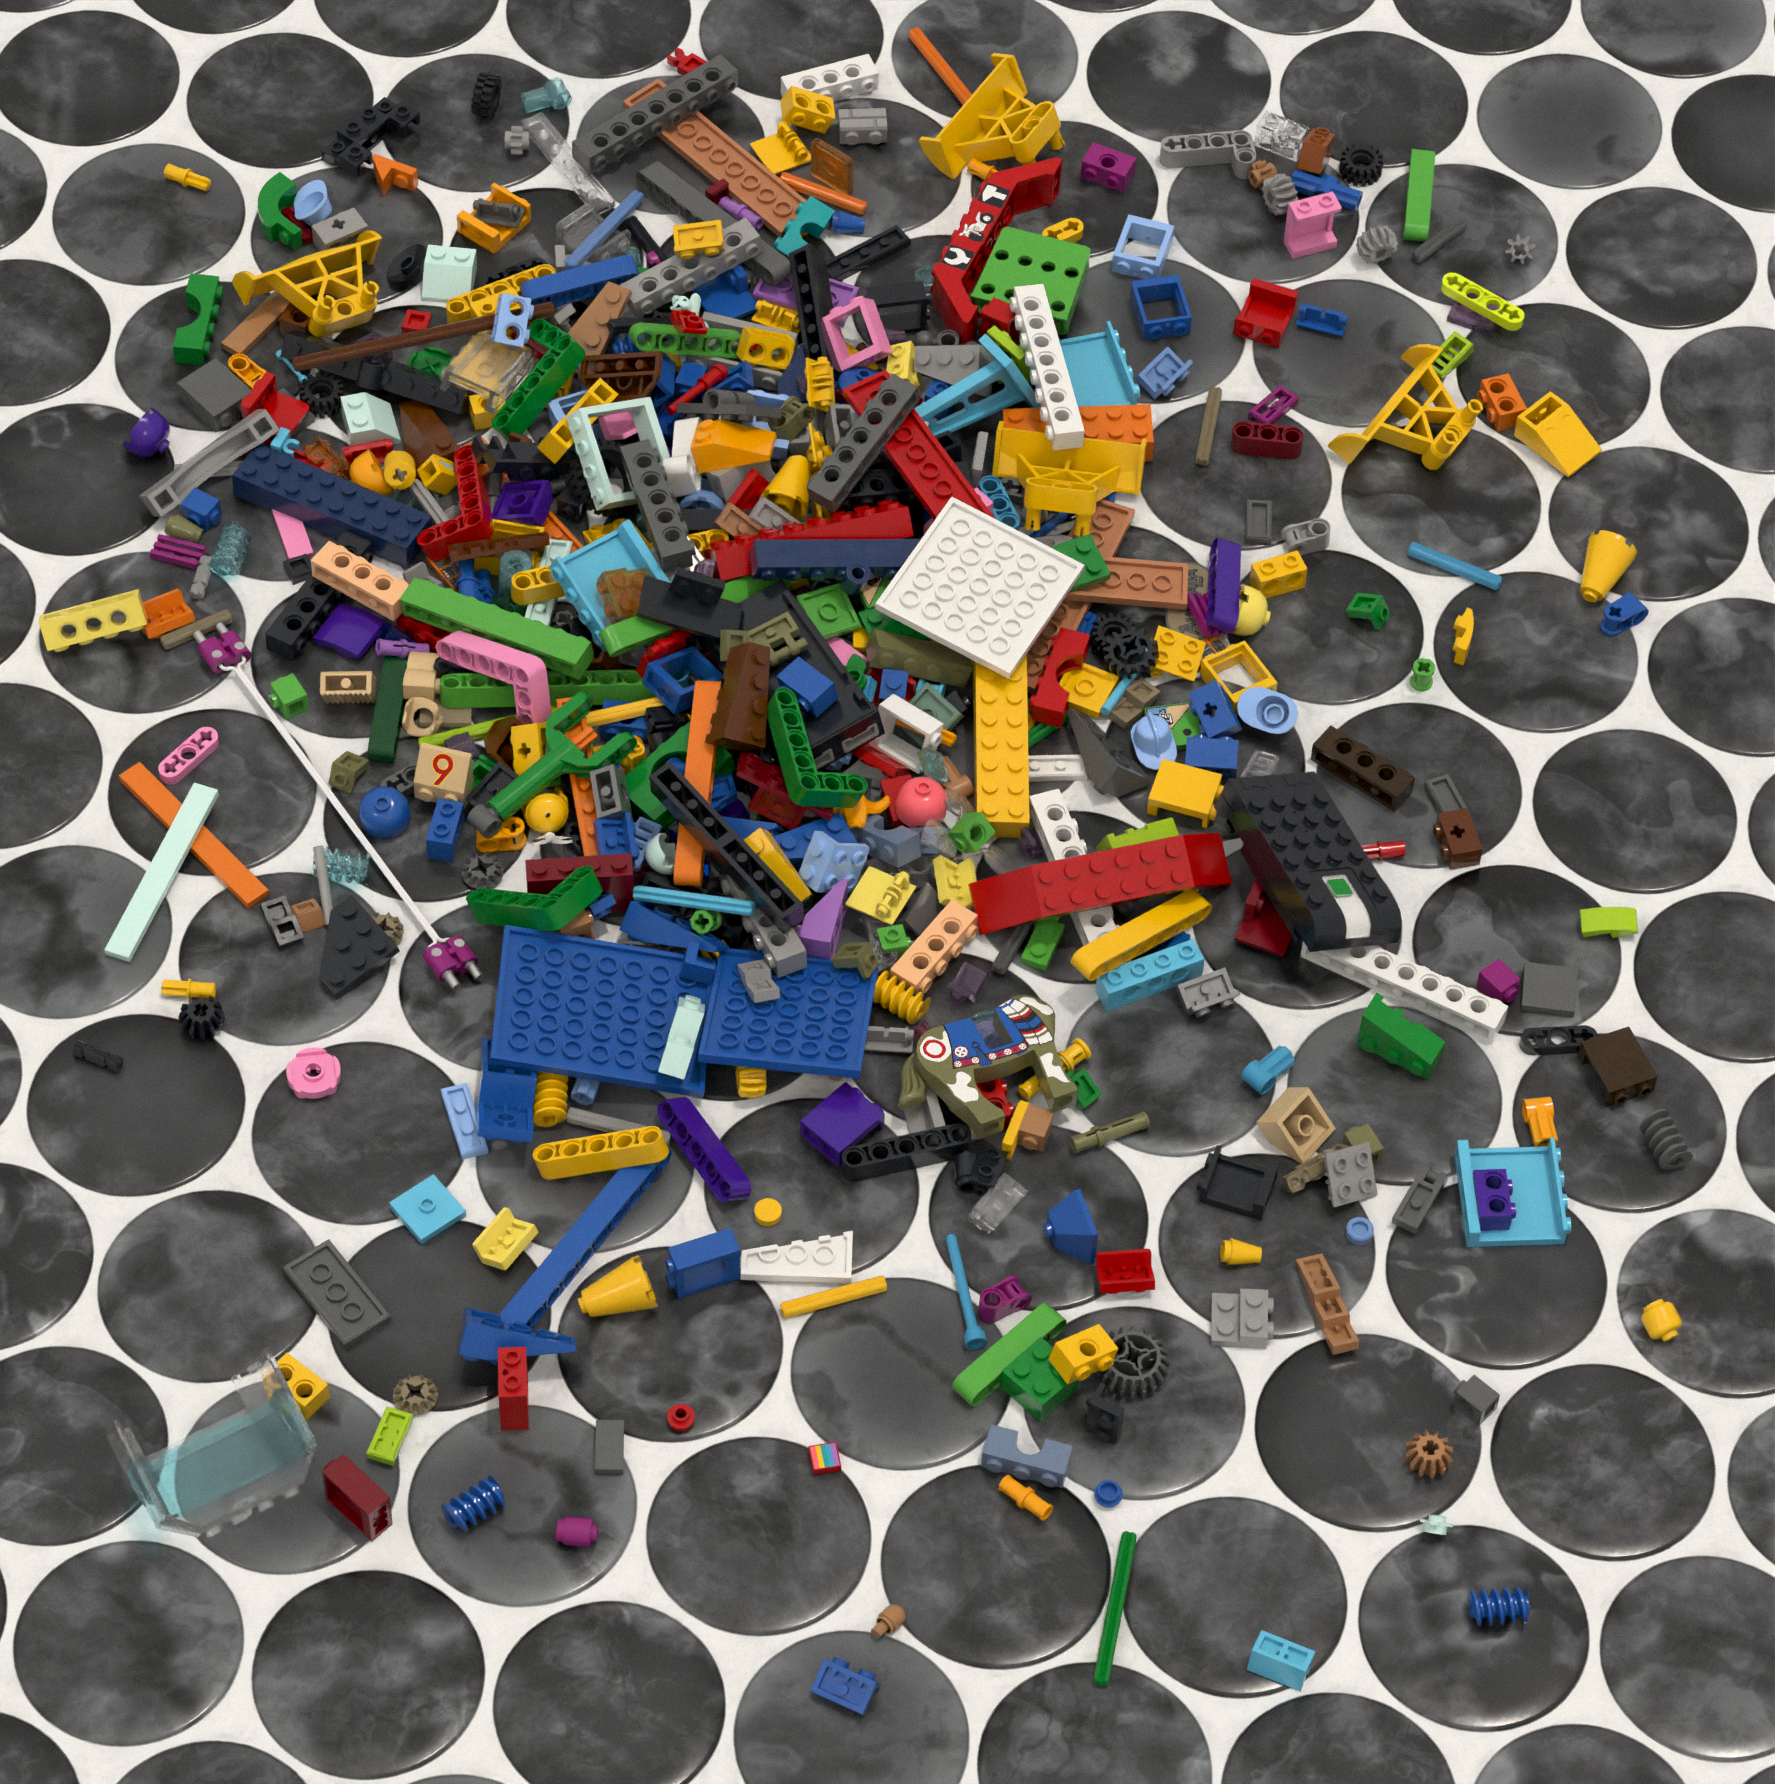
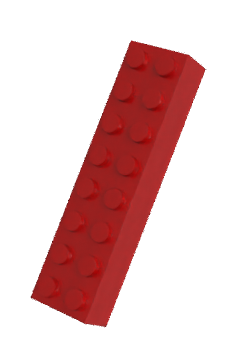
M892 499L878 502L876 507H869V505L854 507V512L845 513L844 510L832 512L829 518H821V516L810 517L803 524H797L794 521L782 524L781 529L773 530V527L762 528L755 535L740 533L734 535L733 540L725 541L724 538L714 539L710 541V545L703 546L705 560L712 569L708 575L719 580H727L752 574L749 551L754 540L904 539L912 537L914 534L908 506L900 504L899 501L893 502Z

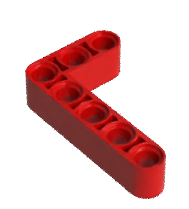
M471 445L460 447L454 454L462 515L425 529L417 537L419 546L427 558L433 562L449 557L446 544L490 539L494 533L485 465L478 463L470 448Z

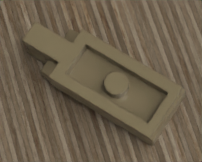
M1337 1143L1328 1149L1336 1151L1350 1146ZM1324 1151L1294 1167V1171L1282 1177L1287 1192L1294 1193L1302 1190L1306 1182L1318 1180L1325 1176L1324 1172L1327 1169H1325L1324 1160H1322Z

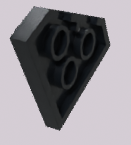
M353 895L349 896L330 912L319 975L321 983L336 1000L400 952L397 945Z

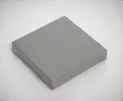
M982 431L978 433L970 466L975 484L974 489L979 486L988 433Z

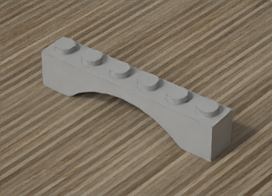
M256 409L139 496L153 516L162 517L180 504L194 488H197L214 473L247 451L260 445L280 429L266 409Z

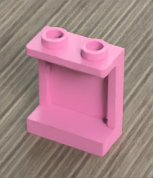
M1333 192L1288 203L1284 244L1292 259L1337 247L1338 241L1332 232L1334 214L1341 212L1342 207Z

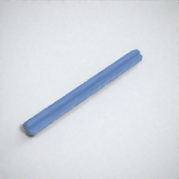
M633 190L564 261V269L569 270L579 267L643 201V193Z

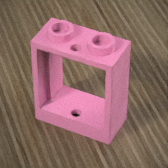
M863 296L855 297L849 301L850 304L844 307L833 308L829 311V315L822 318L842 372L854 367H867L893 354L873 299L864 298ZM861 310L873 345L850 356L838 322Z

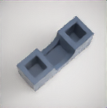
M868 813L864 828L859 829L856 827L850 829L859 844H866L870 847L869 855L897 868L921 857L920 833L902 825L892 830H884V819L877 814Z
M991 1424L982 1451L981 1467H985L995 1473L1004 1472L1011 1474L1021 1480L1030 1479L1041 1482L1047 1487L1056 1486L1063 1488L1072 1459V1445L1045 1439L1041 1451L1032 1455L1025 1454L1017 1448L1018 1431Z

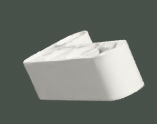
M701 417L677 420L674 423L672 457L663 459L668 485L671 484L674 497L698 493L697 490H701L702 473H698L690 449L697 424L702 422Z

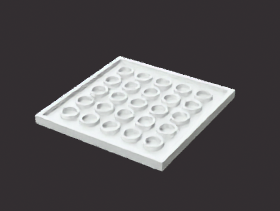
M951 497L875 604V609L1009 679L1084 571V564Z

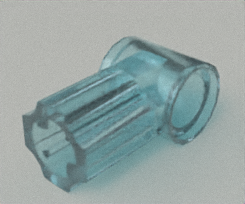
M558 77L548 80L544 87L521 93V100L526 113L553 106L555 109H563L572 100L563 80Z

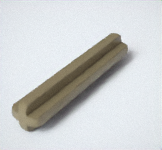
M227 609L219 611L160 637L161 645L165 650L171 649L194 639L193 634L198 630L204 635L216 630L215 627L220 622L224 625L230 624L232 616Z

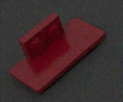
M740 753L736 775L758 786L748 804V809L792 830L797 828L806 810L831 820L834 809L832 807L799 806L791 801L780 766L775 764L769 765L752 753Z
M1256 878L1245 902L1243 919L1234 940L1284 957L1292 935Z

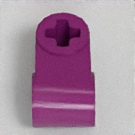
M1011 1275L981 1292L978 1316L983 1322L995 1323L1014 1312L1024 1309L1031 1302L1032 1296L1028 1292L1025 1293L1019 1285L1018 1277Z

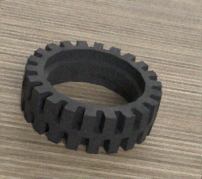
M606 440L597 441L601 457L611 461L618 468L623 479V493L631 492L632 488L621 460L620 446L623 445L620 443L615 445V441L611 440L608 442ZM579 455L575 456V461L570 466L573 469L570 471V477L574 479L570 483L571 487H577L573 492L575 496H581L578 500L581 504L587 503V510L591 511L594 509V514H602L603 517H608L610 515H618L633 506L628 505L596 511L587 480L583 474Z

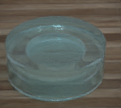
M930 266L918 268L914 275V282L923 281L925 290L931 289L934 277L931 276L933 267Z

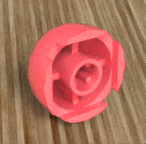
M915 777L910 779L899 789L895 803L896 814L901 822L910 828H916L917 826L935 827L946 816L948 807L946 791L932 778Z

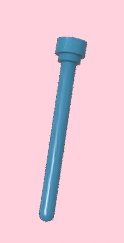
M949 1234L946 1237V1243L967 1327L963 1336L965 1347L972 1351L979 1350L987 1345L985 1331L977 1325L957 1237L954 1234Z

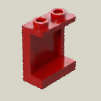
M1253 278L1246 302L1240 315L1236 316L1234 320L1233 335L1279 348L1297 308L1299 291Z

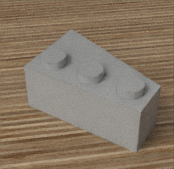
M982 345L915 346L914 371L952 385L993 362ZM992 383L975 393L986 397L991 396Z

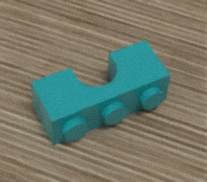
M810 195L806 203L800 202L794 212L797 217L795 220L789 219L783 229L786 234L783 238L778 236L772 247L790 262L789 253L808 244L802 239L800 234L808 233L819 239L835 210Z

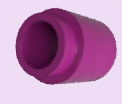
M566 1516L565 1519H558L556 1541L563 1542V1545L591 1547L592 1541L597 1542L599 1525L594 1524L593 1518Z

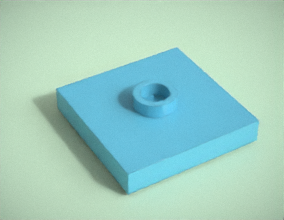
M434 1174L389 1202V1208L421 1244H424L466 1216V1210Z

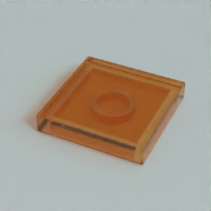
M816 137L811 142V175L836 191L851 195L853 193L854 159Z

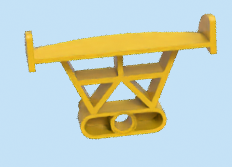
M993 53L990 59L995 69L936 138L921 137L918 140L923 152L931 163L951 179H955L973 158L985 162L1015 156L1016 160L1023 166L1035 163L1036 155L1048 141L1052 150H1059L1063 147L1062 145H1065L1059 130L1061 122L1054 104L1050 101H1045L1036 106L1024 98L1028 91L1014 55Z
M367 230L359 234L356 243L304 256L257 276L249 271H241L235 274L232 284L244 306L249 305L251 298L276 290L310 317L308 329L312 335L325 337L367 323L372 319L377 306L376 295L379 287L373 281H369L368 284L365 282L363 285L362 262L367 261L368 265L374 263L382 237L375 231ZM352 265V267L331 273L330 275L327 274L329 272ZM311 278H315V279H312V280H309V281H306V282H303V283H300V284L295 285V283H298V282H301V281H305V280H308V279H311ZM324 292H327V293H329V294H331V295H333V296H336V297H338V298H340V299L335 300L333 297H331V296H329V295H325V298H324L323 295H324ZM318 294L317 301L310 296Z
M1418 344L1410 347L1401 355V359L1414 368V371L1362 434L1344 433L1338 435L1330 441L1328 447L1348 464H1351L1370 438H1374L1421 454L1423 465L1430 470H1437L1475 425L1476 417L1483 410V405L1479 400L1471 399L1465 408L1458 410L1431 366L1443 349L1435 345ZM1418 380H1420L1429 395V399L1423 406H1420L1416 400L1407 394ZM1433 402L1435 407H1431L1429 405ZM1395 408L1411 420L1404 429L1383 423ZM1429 423L1446 424L1433 440ZM1411 427H1413L1414 433L1409 432Z
M999 421L996 431L992 476L1018 478V481L1024 487L1023 503L1025 508H1027L1025 529L1030 530L1032 521H1034L1033 531L1040 530L1041 511L1048 510L1076 514L1074 534L1080 537L1083 527L1084 536L1090 534L1091 516L1096 512L1097 501L1113 492L1140 495L1147 439H1142L1141 445L1084 438L1083 447L1053 450L1051 441H1047L1045 433L1004 428L1005 421Z

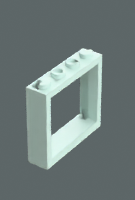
M651 397L583 407L566 416L568 428L571 431L596 511L637 504L633 491L613 494L589 418L631 411L640 441L649 439L652 448H657L660 456L658 464L661 467L663 466V459L669 458L670 455Z

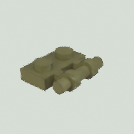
M788 611L747 632V642L770 647L769 666L772 667L780 664L779 661L790 655L794 657L800 654V650L808 647L804 637L794 641L793 638L801 634ZM784 643L787 645L776 652L773 651L774 648Z

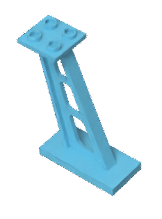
M986 334L978 341L993 362L914 408L922 420L929 423L928 428L934 436L947 430L952 433L1022 400L1031 408H1041V404L1036 403L1034 390L1015 363ZM997 380H1001L1005 385L1003 390L973 404L968 402L970 395ZM958 402L964 404L965 407L962 410L939 421H933L935 415Z

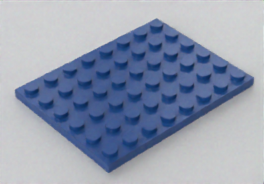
M505 925L489 1063L703 1098L707 1063L698 1062V1053L713 979L711 985L680 977L684 954ZM686 995L701 999V1003L705 1004V1010L690 1063L683 1080L658 1072L679 997L685 998Z

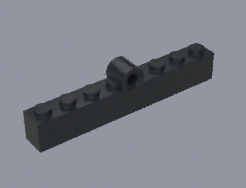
M294 330L285 333L280 357L292 360V358L346 345ZM377 355L316 367L317 369L354 380L356 385L370 390H386L457 414L469 411L468 396L474 395L476 388Z
M670 761L649 776L653 795L709 854V860L716 871L724 877L728 874L783 934L804 919L803 903Z

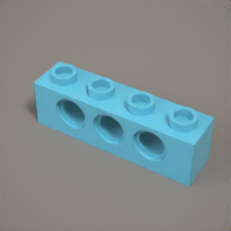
M1191 939L1125 963L1097 978L1095 992L1108 1012L1202 976L1205 959L1194 940Z

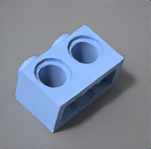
M506 293L498 295L490 343L518 349L528 343L530 330L526 329L528 319H532L534 305H531V298ZM513 302L521 307V313L518 316L510 312V305ZM508 327H513L516 330L517 336L515 340L507 338L506 329Z

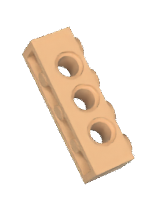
M328 541L311 559L312 576L392 621H395L403 612L399 599L409 586L405 580L392 576L385 569L372 565L365 558L358 557L349 552L345 547L336 545L331 541Z
M951 900L890 969V979L893 976H897V986L902 981H905L907 983L905 991L911 986L915 987L913 996H916L919 992L926 993L931 987L933 979L937 975H942L947 968L948 962L953 957L957 958L963 949V945L976 936L978 932V915Z

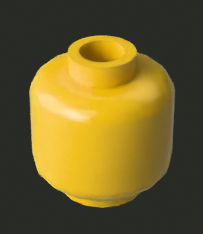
M1659 1299L1643 1308L1644 1313L1641 1316V1321L1651 1339L1657 1340L1662 1338L1663 1342H1667L1678 1336L1676 1330L1681 1327L1682 1320L1673 1303L1664 1302L1663 1299Z

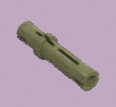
M1143 1111L1105 1126L1091 1127L1090 1131L1069 1137L1070 1146L1075 1154L1095 1146L1099 1148L1108 1141L1149 1128L1150 1122L1147 1114Z

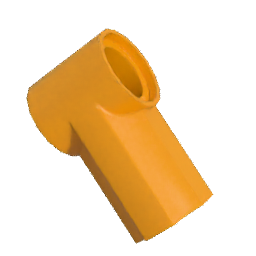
M1551 1097L1523 1099L1522 1115L1524 1122L1529 1124L1534 1147L1548 1146L1550 1137L1555 1138V1145H1557L1558 1138L1553 1122L1554 1107Z

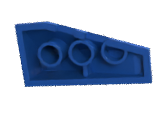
M646 901L630 902L619 929L628 934L627 938L631 941L687 948L689 941L700 943L698 950L710 952L727 951L729 947L709 932L705 934L697 933L692 928L691 921L674 916Z
M465 1307L458 1350L464 1359L477 1362L479 1359H498V1348L526 1347L527 1356L575 1352L577 1345L575 1338L546 1329H538L537 1332L531 1331L532 1328L527 1326L526 1323L516 1321L515 1323L508 1324L501 1320V1315Z

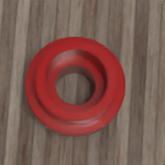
M676 1404L668 1410L667 1422L674 1430L686 1431L694 1424L695 1412L690 1406ZM683 1414L686 1416L684 1418H678L676 1415Z

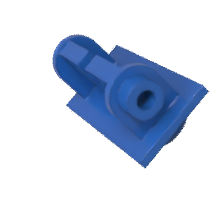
M1306 303L1305 305H1300L1296 326L1343 337L1349 318L1347 315H1344V312L1329 309L1326 312H1322L1321 307Z

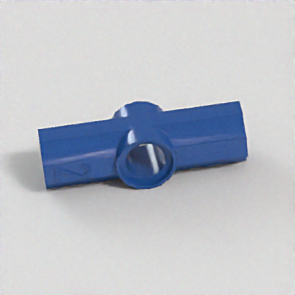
M1294 170L1292 174V183H1295V189L1299 193L1313 197L1333 192L1341 207L1354 211L1358 210L1363 196L1362 191L1341 185L1337 178L1328 174L1321 176V178L1298 170Z

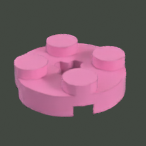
M322 1048L303 1049L296 1054V1058L291 1063L289 1061L287 1064V1081L298 1098L315 1099L332 1095L337 1091V1086L341 1080L340 1063L335 1056L332 1057L330 1054H327V1051ZM312 1069H316V1072L320 1073L316 1077L308 1076Z

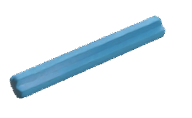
M1412 542L1408 548L1407 554L1413 558L1493 590H1498L1502 583V577L1419 543Z

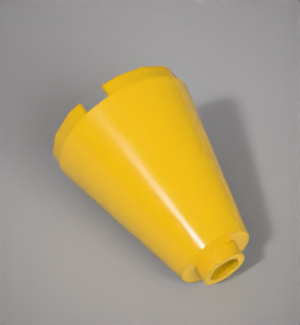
M802 455L790 456L761 496L770 500L796 520H802L803 522L808 514L809 494L807 483L811 478V463Z
M1600 530L1596 535L1594 532L1591 533L1588 539L1580 584V593L1585 600L1593 603L1602 601L1634 561L1637 550L1633 544L1629 547L1625 543L1626 538L1605 530Z
M639 1255L630 1258L581 1291L582 1297L578 1298V1302L583 1314L589 1313L590 1317L658 1307L646 1271L642 1268L641 1264L643 1263Z

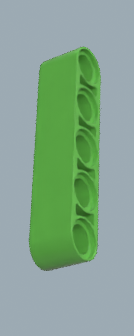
M1411 150L1403 240L1419 242L1428 240L1435 151Z
M642 322L632 325L629 330L630 340L641 351H662L663 353L739 358L736 354L738 345L734 348H731L735 341L740 340L741 334L736 330L707 328V335L680 333L673 325ZM647 333L643 340L638 341L640 335ZM666 335H670L666 342H662ZM689 337H693L689 344H685ZM712 339H716V342L713 345L708 346L709 342Z
M1042 1303L961 1372L954 1380L952 1389L972 1407L977 1406L1000 1386L1001 1372L1006 1366L1040 1337L1049 1344L1062 1332L1067 1320L1050 1305Z

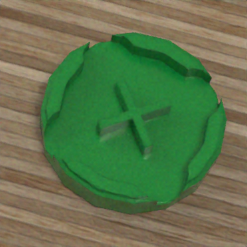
M426 347L423 351L418 352L417 350L413 352L406 364L451 379L456 370L451 354L438 347Z

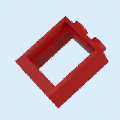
M526 1347L498 1348V1397L501 1431L529 1430Z

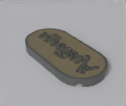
M1183 562L1188 564V593H1193L1194 596L1196 593H1201L1202 596L1204 593H1208V569L1198 563ZM1188 605L1186 610L1165 608V628L1198 640L1207 638L1203 637Z

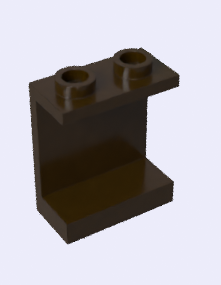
M1629 1026L1581 1042L1578 1059L1582 1065L1591 1063L1606 1090L1603 1102L1605 1107L1614 1104L1621 1105L1629 1099L1638 1096L1645 1097L1654 1091L1658 1076Z

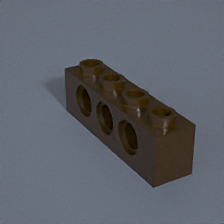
M1330 725L1313 743L1310 760L1393 812L1412 794L1415 777L1408 771L1392 764L1387 758L1371 751L1366 745L1355 741L1344 731Z

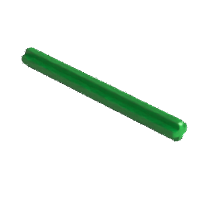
M1124 1531L1121 1535L1093 1683L1096 1686L1106 1687L1109 1684L1137 1535L1133 1532Z

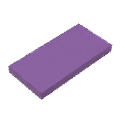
M792 275L775 286H770L759 279L752 295L754 300H766L767 303L798 311ZM829 278L833 308L844 307L850 304L849 301L858 296L859 287ZM848 317L838 322L840 327H844Z

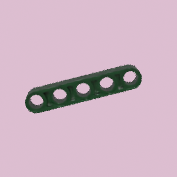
M384 657L368 744L369 761L395 763L406 699L403 698V680L408 658Z

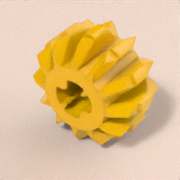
M735 1066L739 1096L747 1098L764 1096L767 1088L766 1069Z

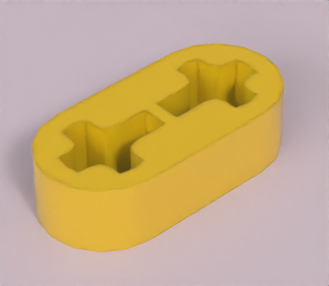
M1068 218L1044 229L1042 235L1074 243L1083 236V223L1077 218Z

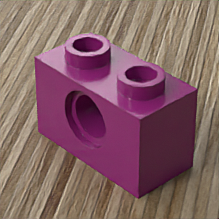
M1093 142L1082 159L1080 177L1124 193L1135 175L1137 158Z

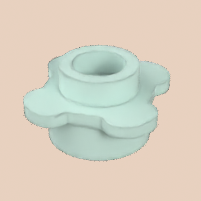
M1429 1514L1428 1519H1420V1522L1425 1523L1424 1532L1446 1535L1447 1527H1453V1524L1445 1522L1446 1517Z

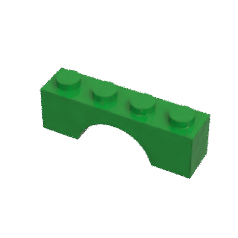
M190 274L186 289L187 306L189 309L197 312L199 317L190 325L177 328L173 344L175 363L204 366L206 356L211 354L210 337L214 338L216 325L214 320L219 319L220 305L218 303L223 301L224 287L220 286L219 276Z

